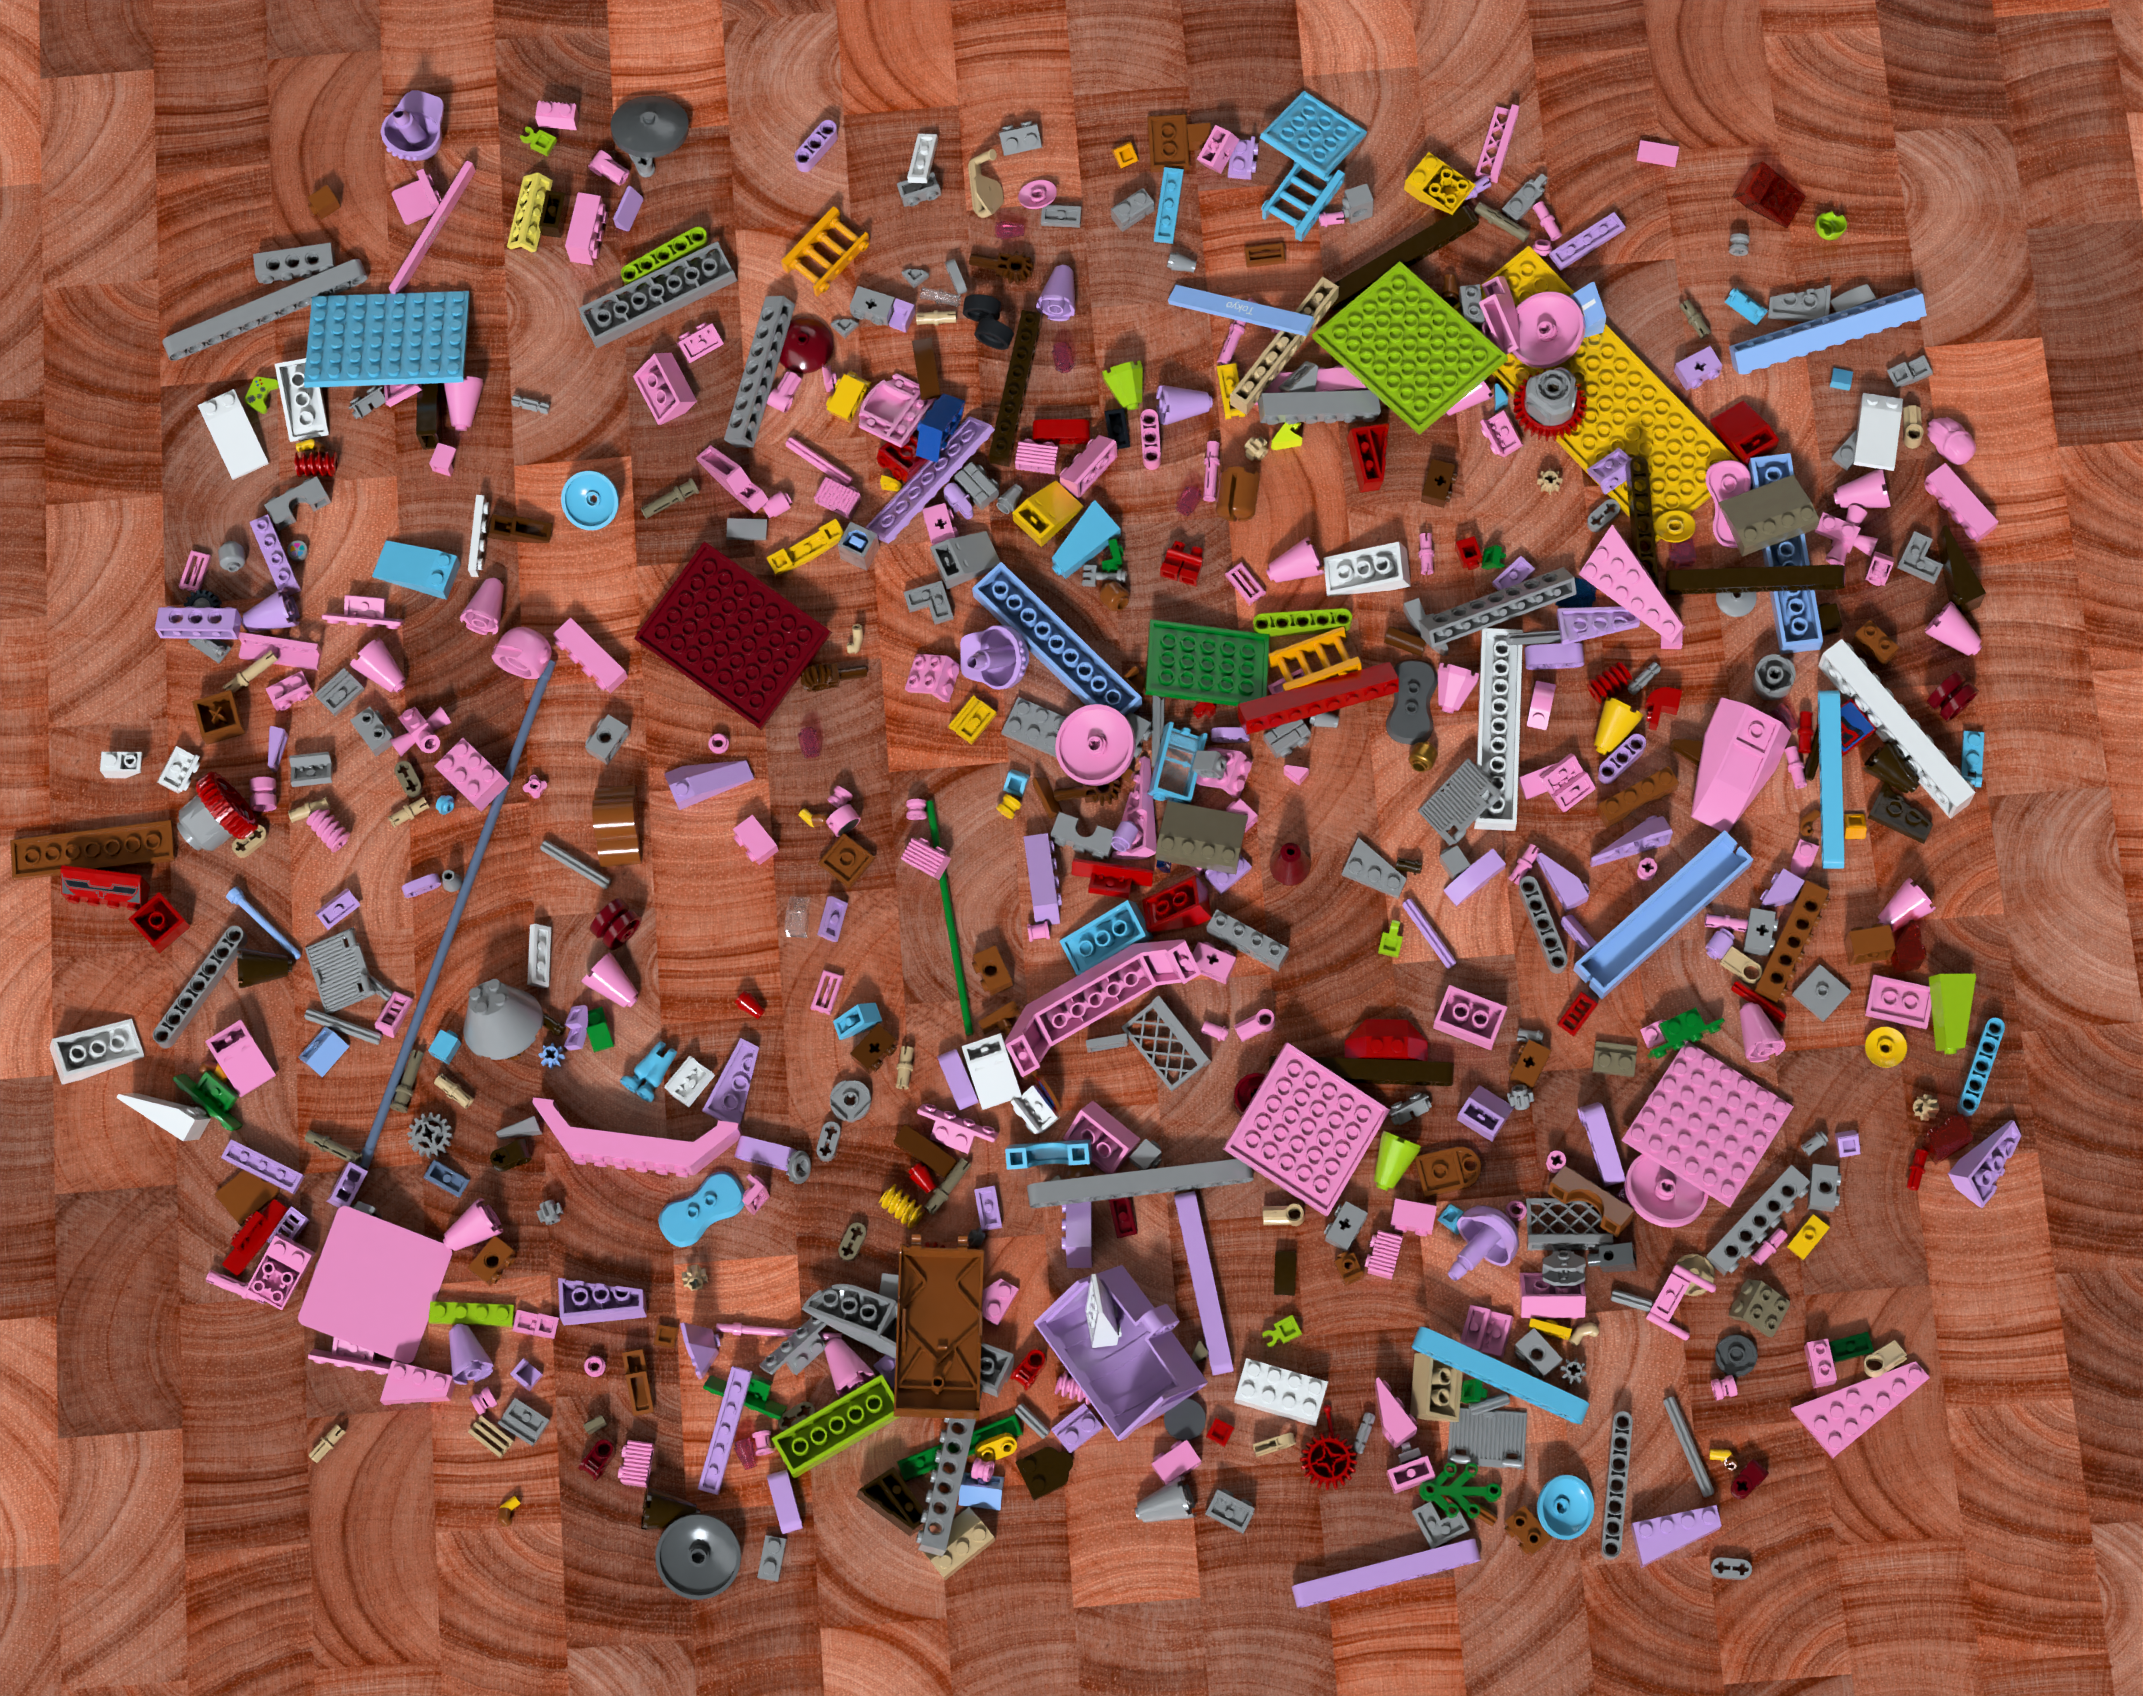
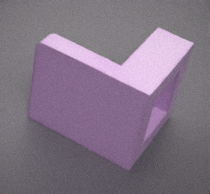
M896 298L893 304L894 313L889 321V327L907 333L915 315V307L911 303Z
M524 1358L510 1373L528 1391L543 1376Z

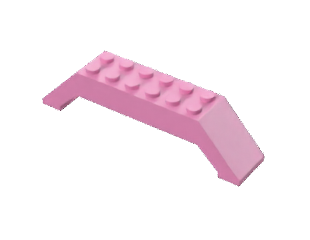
M1184 939L1132 944L1026 1005L1004 1044L1020 1075L1024 1077L1040 1067V1062L1051 1046L1157 985L1181 982L1185 984L1199 976L1201 972Z
M533 1097L532 1102L571 1160L580 1165H586V1162H590L598 1167L614 1165L616 1169L627 1170V1167L635 1168V1171L638 1172L654 1170L656 1171L655 1173L660 1175H668V1172L676 1173L678 1177L687 1178L689 1175L697 1174L736 1143L743 1134L739 1123L719 1120L716 1127L694 1142L570 1127L560 1115V1109L554 1100Z

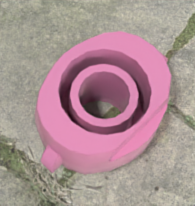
M516 627L510 629L501 637L494 647L492 659L500 668L513 675L526 679H538L549 663L552 650L548 640L539 632L527 627Z

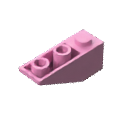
M1875 551L1865 580L1876 586H1885L1894 563V557Z

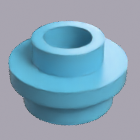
M442 795L436 802V809L442 815L450 813L454 808V798L450 795Z

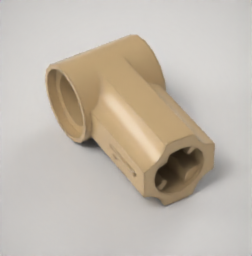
M1909 405L1903 408V442L1906 447L1914 449L1920 446L1924 431L1921 422V408L1916 405ZM1914 434L1917 438H1912L1909 435Z
M1298 1204L1263 1206L1264 1225L1299 1226L1304 1222V1211ZM1292 1211H1299L1301 1213L1297 1219H1291L1289 1215Z

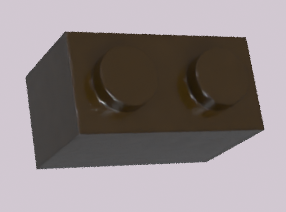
M546 190L539 222V228L543 236L561 238L569 204L566 193Z

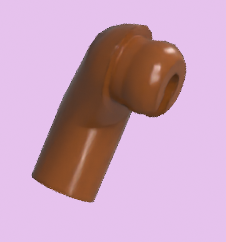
M1816 808L1800 818L1799 830L1803 836H1811L1814 832L1812 822L1821 816Z

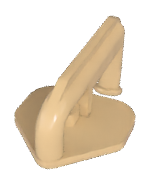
M990 149L972 158L968 164L973 210L980 218H986L994 214L1004 203L1001 185L996 180L981 174L980 164L996 159L997 153L994 149Z

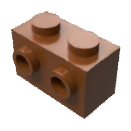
M1525 1505L1504 1522L1506 1526L1504 1531L1511 1539L1513 1537L1516 1538L1520 1543L1517 1546L1524 1555L1529 1554L1532 1557L1552 1540V1537L1544 1530Z

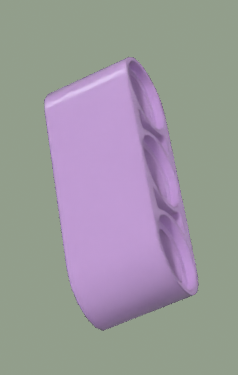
M823 121L795 152L794 158L799 171H810L837 141L838 132L833 121ZM828 130H832V131H833V132L830 133V134H826V133H825V132L828 131ZM815 144H819V145H820L818 148H813V147H812V146L815 145ZM803 158H807V159H808L806 162H801V161H800V160L803 159Z
M1562 643L1530 645L1524 648L1526 669L1578 668L1584 666L1583 644L1581 643L1562 645Z
M1641 734L1631 735L1600 765L1598 779L1601 783L1611 784L1644 753L1646 746L1644 736ZM1637 742L1641 745V748L1635 749L1631 744ZM1624 756L1627 761L1620 762L1617 760V757ZM1608 769L1612 771L1613 774L1611 776H1606L1603 774L1602 771Z
M957 1049L937 1056L958 1109L962 1110L979 1103Z
M740 1136L735 1157L740 1160L788 1171L786 1167L789 1163L788 1157H791L792 1152H797V1150L747 1136Z
M788 1470L767 1475L782 1534L802 1529L803 1524Z

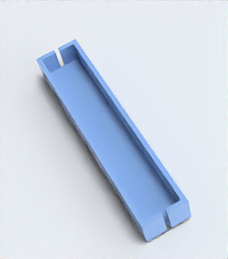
M1724 830L1574 965V972L1585 983L1590 981L1589 987L1603 999L1752 865L1753 858L1741 846L1737 849L1736 854H1734L1733 852L1738 843Z

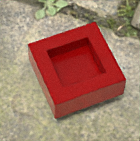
M1215 1418L1206 1438L1225 1448L1235 1428Z

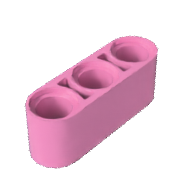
M1146 409L1141 413L1140 417L1143 464L1147 469L1154 470L1161 464L1159 421L1156 411ZM1150 418L1153 419L1154 422L1146 423L1145 420ZM1148 437L1155 438L1153 442L1146 441ZM1151 455L1157 457L1153 461L1147 459Z

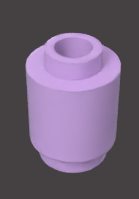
M1131 821L1120 822L1112 837V847L1120 852H1125L1129 849L1138 834L1136 824Z
M1724 928L1716 931L1705 946L1707 955L1715 960L1717 958L1722 959L1733 945L1734 935Z

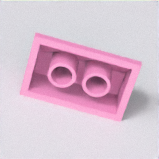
M654 353L633 376L658 425H662L685 414L697 402L672 353Z
M1098 435L1095 440L1091 439L1086 445V450L1082 454L1078 453L1073 459V464L1069 468H1064L1060 473V484L1079 499L1117 458V442Z
M1091 1101L1080 1110L1063 1137L1066 1141L1091 1139L1093 1159L1091 1162L1106 1174H1114L1132 1154L1140 1141L1139 1137L1094 1101Z
M1519 1273L1521 1318L1575 1319L1585 1317L1586 1294L1584 1282L1576 1286H1553L1543 1281L1542 1273Z

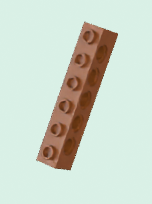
M1806 881L1755 989V992L1763 998L1776 1004L1779 998L1784 999L1788 990L1785 987L1787 980H1793L1797 971L1793 969L1796 962L1800 963L1805 954L1801 950L1804 944L1809 945L1814 935L1810 931L1813 926L1817 928L1822 918L1818 914L1821 908L1825 910L1830 898L1827 897L1829 890ZM1805 904H1813L1815 906V910H1808L1805 907ZM1797 922H1805L1807 928H1799ZM1795 939L1799 945L1793 947L1789 944L1788 940ZM1787 957L1790 960V964L1785 965L1781 963L1780 958ZM1778 975L1782 981L1779 983L1774 982L1771 976Z

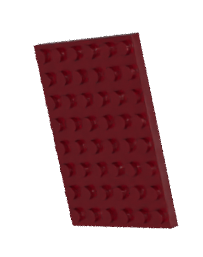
M704 541L634 639L762 730L798 681L802 671L808 667L832 632Z

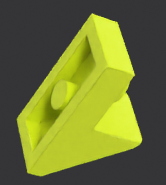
M1285 422L1273 438L1271 449L1280 450L1301 446L1303 439L1295 434L1301 423L1286 424Z

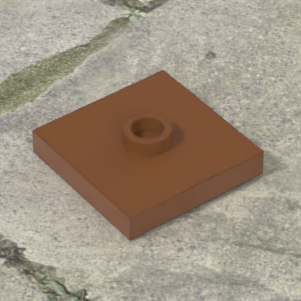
M843 833L818 862V865L850 889L876 858Z

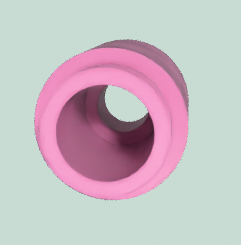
M780 491L768 498L769 501L762 506L770 519L791 508L789 504L792 501L787 493L783 494Z

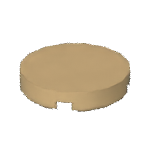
M1688 1254L1676 1262V1264L1713 1284L1715 1277L1714 1268L1705 1257L1698 1254ZM1691 1282L1684 1294L1699 1296L1708 1290Z

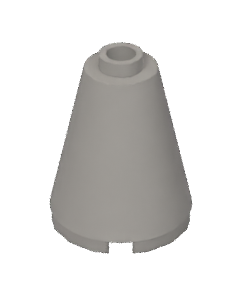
M1183 1476L1178 1477L1137 1502L1135 1513L1138 1520L1142 1519L1144 1523L1196 1517V1513H1192V1508H1195V1502L1190 1487L1182 1482L1185 1478Z

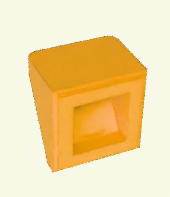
M1131 142L1111 149L1120 168L1139 161Z
M1844 814L1845 839H1865L1867 830L1865 814Z

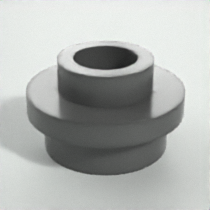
M979 1227L976 1230L972 1229L967 1240L969 1241V1246L979 1248L985 1238V1233Z

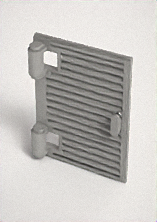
M1468 758L1418 812L1449 845L1457 844L1466 834V829L1486 808H1491L1500 799L1501 792ZM1489 790L1492 795L1485 801L1481 796ZM1455 825L1458 831L1451 836L1448 831Z
M354 927L305 948L323 1008L327 1015L376 994L369 982L371 977L361 945L356 941L355 935L357 933ZM346 938L348 940L349 947H346L344 940ZM360 983L362 984V987H363V990H364V991H362V992L360 991V988H359V985H358V984H360Z
M1460 1407L1459 1422H1450L1447 1463L1465 1465L1474 1463L1481 1467H1511L1524 1470L1527 1412L1490 1410L1472 1415L1469 1408ZM1456 1450H1466V1455H1455ZM1507 1454H1517V1459H1506Z

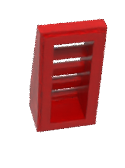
M1581 991L1557 1025L1574 1037L1598 1006V1003ZM1582 999L1591 1007L1588 1009L1579 1002ZM1578 1006L1580 1009L1585 1011L1586 1014L1583 1016L1575 1010V1007ZM1573 1013L1577 1017H1579L1581 1021L1577 1022L1569 1015ZM1567 1019L1576 1025L1575 1029L1564 1023Z

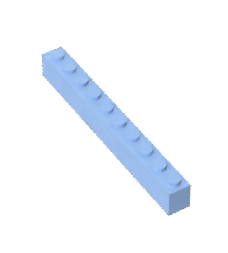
M1913 288L1731 345L1729 350L1733 368L1738 374H1749L1752 370L1768 368L1771 364L1777 362H1787L1790 358L1796 356H1806L1809 352L1815 350L1822 351L1834 344L1841 345L1850 339H1860L1869 333H1879L1888 327H1898L1907 321H1917L1920 317L1927 315L1923 293L1917 288Z

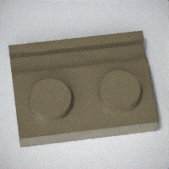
M1596 1041L1592 1072L1634 1077L1637 1046Z

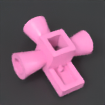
M1849 505L1845 521L1823 512L1815 533L1833 540L1831 545L1833 548L1825 558L1831 565L1844 566L1846 554L1851 552L1853 546L1871 557L1878 538L1859 535L1861 528L1858 526L1867 515L1863 508Z
M441 706L427 720L423 718L416 707H413L398 717L408 733L391 739L390 742L401 757L414 743L417 744L421 751L433 753L440 746V740L433 731L452 722Z

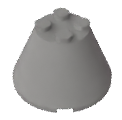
M491 979L469 991L470 997L463 1034L466 1044L474 1054L479 1057H490L491 1060L507 1059L523 1052L536 1040L535 1036L539 1028L542 1029L543 1011L534 996L504 984L498 979Z

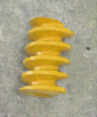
M894 1184L883 1194L879 1204L882 1202L883 1209L888 1208L890 1214L895 1213L894 1217L896 1219L901 1218V1223H908L907 1227L912 1229L921 1220L925 1212H921L922 1205L914 1207L915 1199L908 1202L910 1195L907 1194L901 1197L902 1189L895 1192L897 1185Z

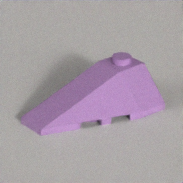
M746 760L681 766L664 774L679 810L754 779Z
M1657 816L1648 817L1637 827L1593 856L1590 866L1594 867L1668 845L1673 834L1672 829L1663 816L1658 818Z
M2014 1120L2007 1122L1960 1158L1948 1173L1955 1188L1981 1208L1994 1195L1997 1189L1995 1183L1999 1175L2003 1176L2005 1172L2003 1166L2007 1158L2012 1157L2021 1138Z
M680 1323L686 1349L691 1357L693 1366H696V1375L699 1379H703L719 1354L718 1347L721 1346L719 1335L714 1334L710 1328Z

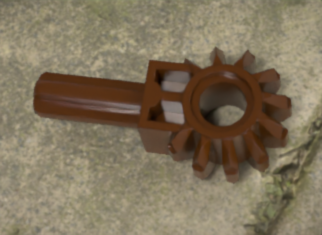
M1015 251L1013 256L1010 253L999 252L998 258L971 254L969 258L970 265L994 269L996 276L1003 277L1004 279L1008 278L1010 284L1016 281V284L1019 285L1021 280L1026 283V277H1032L1031 271L1034 270L1031 258L1026 257L1024 252L1018 255V252ZM1015 266L1021 267L1019 270L1013 269Z
M837 663L813 665L802 671L801 684L808 692L837 688L840 681L866 677L867 669L864 665L838 669Z
M1120 780L1104 784L1109 787L1106 792L1099 791L1102 785L1090 786L1083 784L1082 786L1055 789L1054 798L1055 801L1085 798L1086 803H1097L1100 800L1101 806H1104L1105 801L1111 805V798L1118 800L1117 793H1121V788L1118 787Z

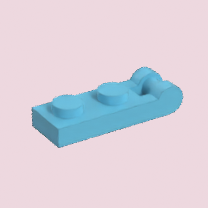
M1963 731L1961 776L1965 781L1968 780L1974 785V787L1981 788L1985 732ZM1968 772L1975 773V777L1968 776Z

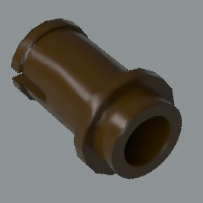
M1398 857L1396 870L1412 872L1414 875L1421 874L1423 862H1420L1419 859L1415 861Z
M547 1013L543 1014V1026L553 1032L554 1036L560 1037L566 1030L564 1022L557 1021Z

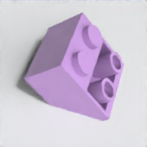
M1479 1085L1460 1110L1457 1120L1493 1142L1513 1111L1514 1106L1511 1107L1509 1103Z

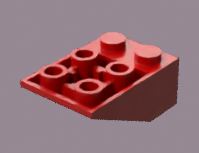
M1744 400L1710 420L1733 455L1745 466L1749 465L1750 458L1763 457L1777 448L1778 437L1768 423Z

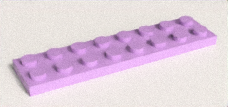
M969 416L954 434L947 439V447L945 449L941 448L938 463L928 460L865 528L876 533L878 539L889 544L893 541L897 534L910 523L911 519L924 508L925 504L937 494L938 490L949 482L952 475L962 468L966 460L975 454L979 446L989 439L994 428L988 423Z

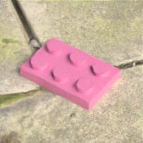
M1878 975L1872 976L1865 1016L1927 1029L1931 1012L1930 987Z

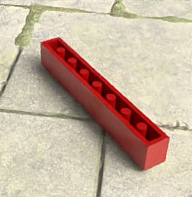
M1386 662L1238 704V719L1246 735L1397 693L1399 692V677L1391 663Z

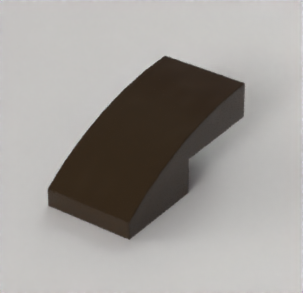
M1275 1250L1274 1295L1295 1296L1296 1251Z

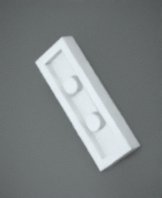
M918 134L907 176L908 183H928L938 143L937 134Z
M539 924L530 925L527 985L541 988L549 987L551 927Z

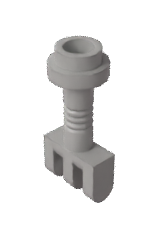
M1084 565L1083 567L1084 571L1091 572L1083 573V578L1090 580H1082V586L1096 587L1097 580H1113L1121 585L1127 582V571H1123V569H1118L1117 573L1098 572L1097 565Z

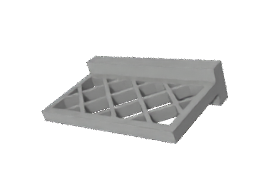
M1158 995L1152 1000L1151 1004L1121 1028L1167 1087L1173 1092L1212 1061ZM1152 1009L1158 1014L1157 1023L1146 1022V1014ZM1134 1023L1142 1024L1141 1036L1132 1035L1128 1028ZM1145 1024L1156 1025L1155 1037L1144 1036ZM1159 1026H1165L1170 1029L1169 1038L1158 1037ZM1135 1038H1140V1044ZM1143 1039L1154 1040L1153 1051H1145L1142 1048ZM1158 1040L1169 1041L1168 1053L1156 1052ZM1172 1042H1178L1183 1045L1182 1054L1171 1053ZM1156 1055L1167 1056L1166 1067H1157L1155 1064ZM1170 1056L1181 1057L1180 1069L1169 1068ZM1185 1058H1192L1198 1064L1192 1070L1183 1069ZM1168 1071L1180 1072L1179 1080L1173 1085L1168 1081Z
M1526 1198L1527 1250H1553V1248H1558V1250H1566V1248H1571V1250H1599V1246L1613 1245V1235L1608 1231L1607 1233H1598L1593 1229L1601 1222V1216L1593 1210V1205H1588L1590 1203L1572 1201L1564 1204L1556 1198ZM1576 1204H1581L1587 1209L1580 1216L1572 1210ZM1531 1205H1540L1545 1210L1537 1216L1531 1211ZM1554 1205H1561L1566 1210L1558 1216L1551 1208ZM1547 1212L1555 1218L1549 1226L1541 1220ZM1568 1212L1576 1218L1570 1226L1561 1219ZM1589 1212L1597 1218L1591 1226L1582 1219ZM1536 1222L1545 1228L1541 1234H1532V1226ZM1559 1222L1566 1230L1563 1233H1556L1551 1228ZM1580 1222L1587 1230L1584 1233H1577L1572 1228Z

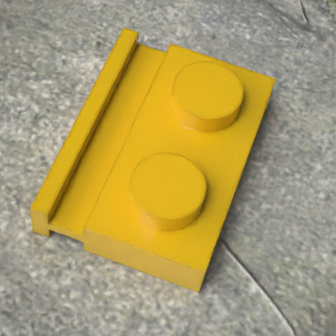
M973 695L948 726L949 729L955 731L956 734L972 745L994 719L997 712Z

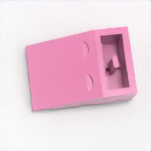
M242 1020L237 1021L205 1041L240 1097H243L276 1076Z
M280 1233L275 1235L245 1291L283 1310L316 1253Z
M1378 1377L1375 1381V1392L1382 1433L1396 1450L1401 1447V1444L1406 1443L1416 1435V1425L1418 1423L1411 1414L1407 1415L1403 1409L1405 1406L1398 1397L1394 1398L1390 1392L1392 1389L1385 1380L1381 1381Z

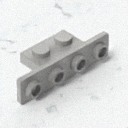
M811 1316L795 1333L782 1342L773 1353L768 1355L759 1366L772 1375L786 1363L790 1371L797 1375L824 1351L826 1345L818 1332L827 1324Z

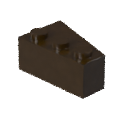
M894 1467L858 1490L857 1498L908 1536H912L923 1528L924 1523L920 1521L924 1509Z

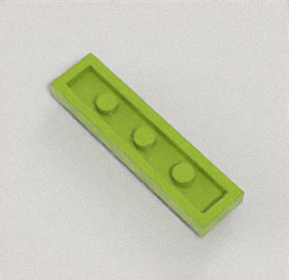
M430 1301L429 1323L513 1327L515 1306Z

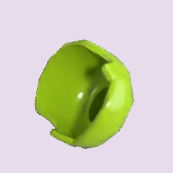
M1833 211L1822 213L1815 220V230L1825 240H1836L1847 229L1845 217L1843 215L1836 216Z

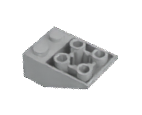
M986 531L947 539L930 547L932 558L947 589L988 573L1000 563Z

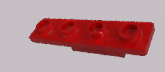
M1075 858L1072 861V875L1090 878L1088 893L1129 899L1132 884L1152 887L1153 870Z
M274 1199L262 1214L258 1211L250 1214L242 1230H238L233 1235V1241L230 1244L234 1249L222 1265L234 1275L240 1276L267 1242L289 1209Z

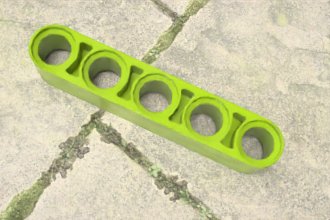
M694 227L627 264L621 270L624 285L626 286L707 247L709 241L706 231L702 227ZM697 237H703L700 241L695 240ZM681 246L686 247L684 250H678ZM663 256H669L666 260L661 259ZM646 265L652 266L650 269H644ZM631 274L635 275V276H634L633 278H631V279H628V278H627L628 275H631Z
M1343 608L1261 613L1254 618L1253 630L1254 633L1269 634V637L1323 634L1343 626L1346 632L1351 628L1352 614L1349 610ZM1344 617L1348 622L1340 623L1338 619ZM1326 619L1328 623L1323 625L1318 623V620ZM1305 620L1308 624L1301 626L1297 622ZM1280 621H1285L1288 625L1285 627L1278 626V623ZM1263 622L1266 623L1268 626L1265 628H1259L1257 625Z

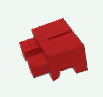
M1175 541L1171 549L1168 548L1165 560L1160 568V576L1178 581L1179 578V582L1197 587L1203 566V549L1193 546L1191 553L1187 554L1183 552L1185 544Z

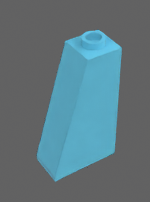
M1096 500L1091 503L1052 557V569L1058 576L1062 575L1065 579L1109 546L1108 540L1118 539L1121 536L1119 526Z

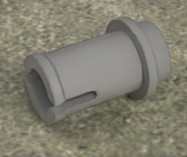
M1519 1028L1517 1041L1528 1042L1530 1039L1542 1045L1544 1033L1540 1032V1030L1531 1031Z
M1822 1131L1819 1133L1815 1132V1136L1802 1144L1801 1148L1806 1152V1155L1810 1156L1821 1146H1826L1829 1140Z

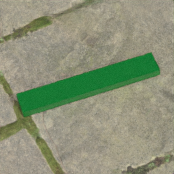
M1014 1414L974 1430L967 1457L974 1455L976 1445L986 1439L1002 1433H1010L1014 1438L1023 1435L1016 1415ZM942 1444L897 1461L904 1481L907 1482L932 1472L933 1469L936 1470L938 1463L934 1462L936 1452L938 1449L941 1450ZM948 1446L950 1452H958L955 1446Z

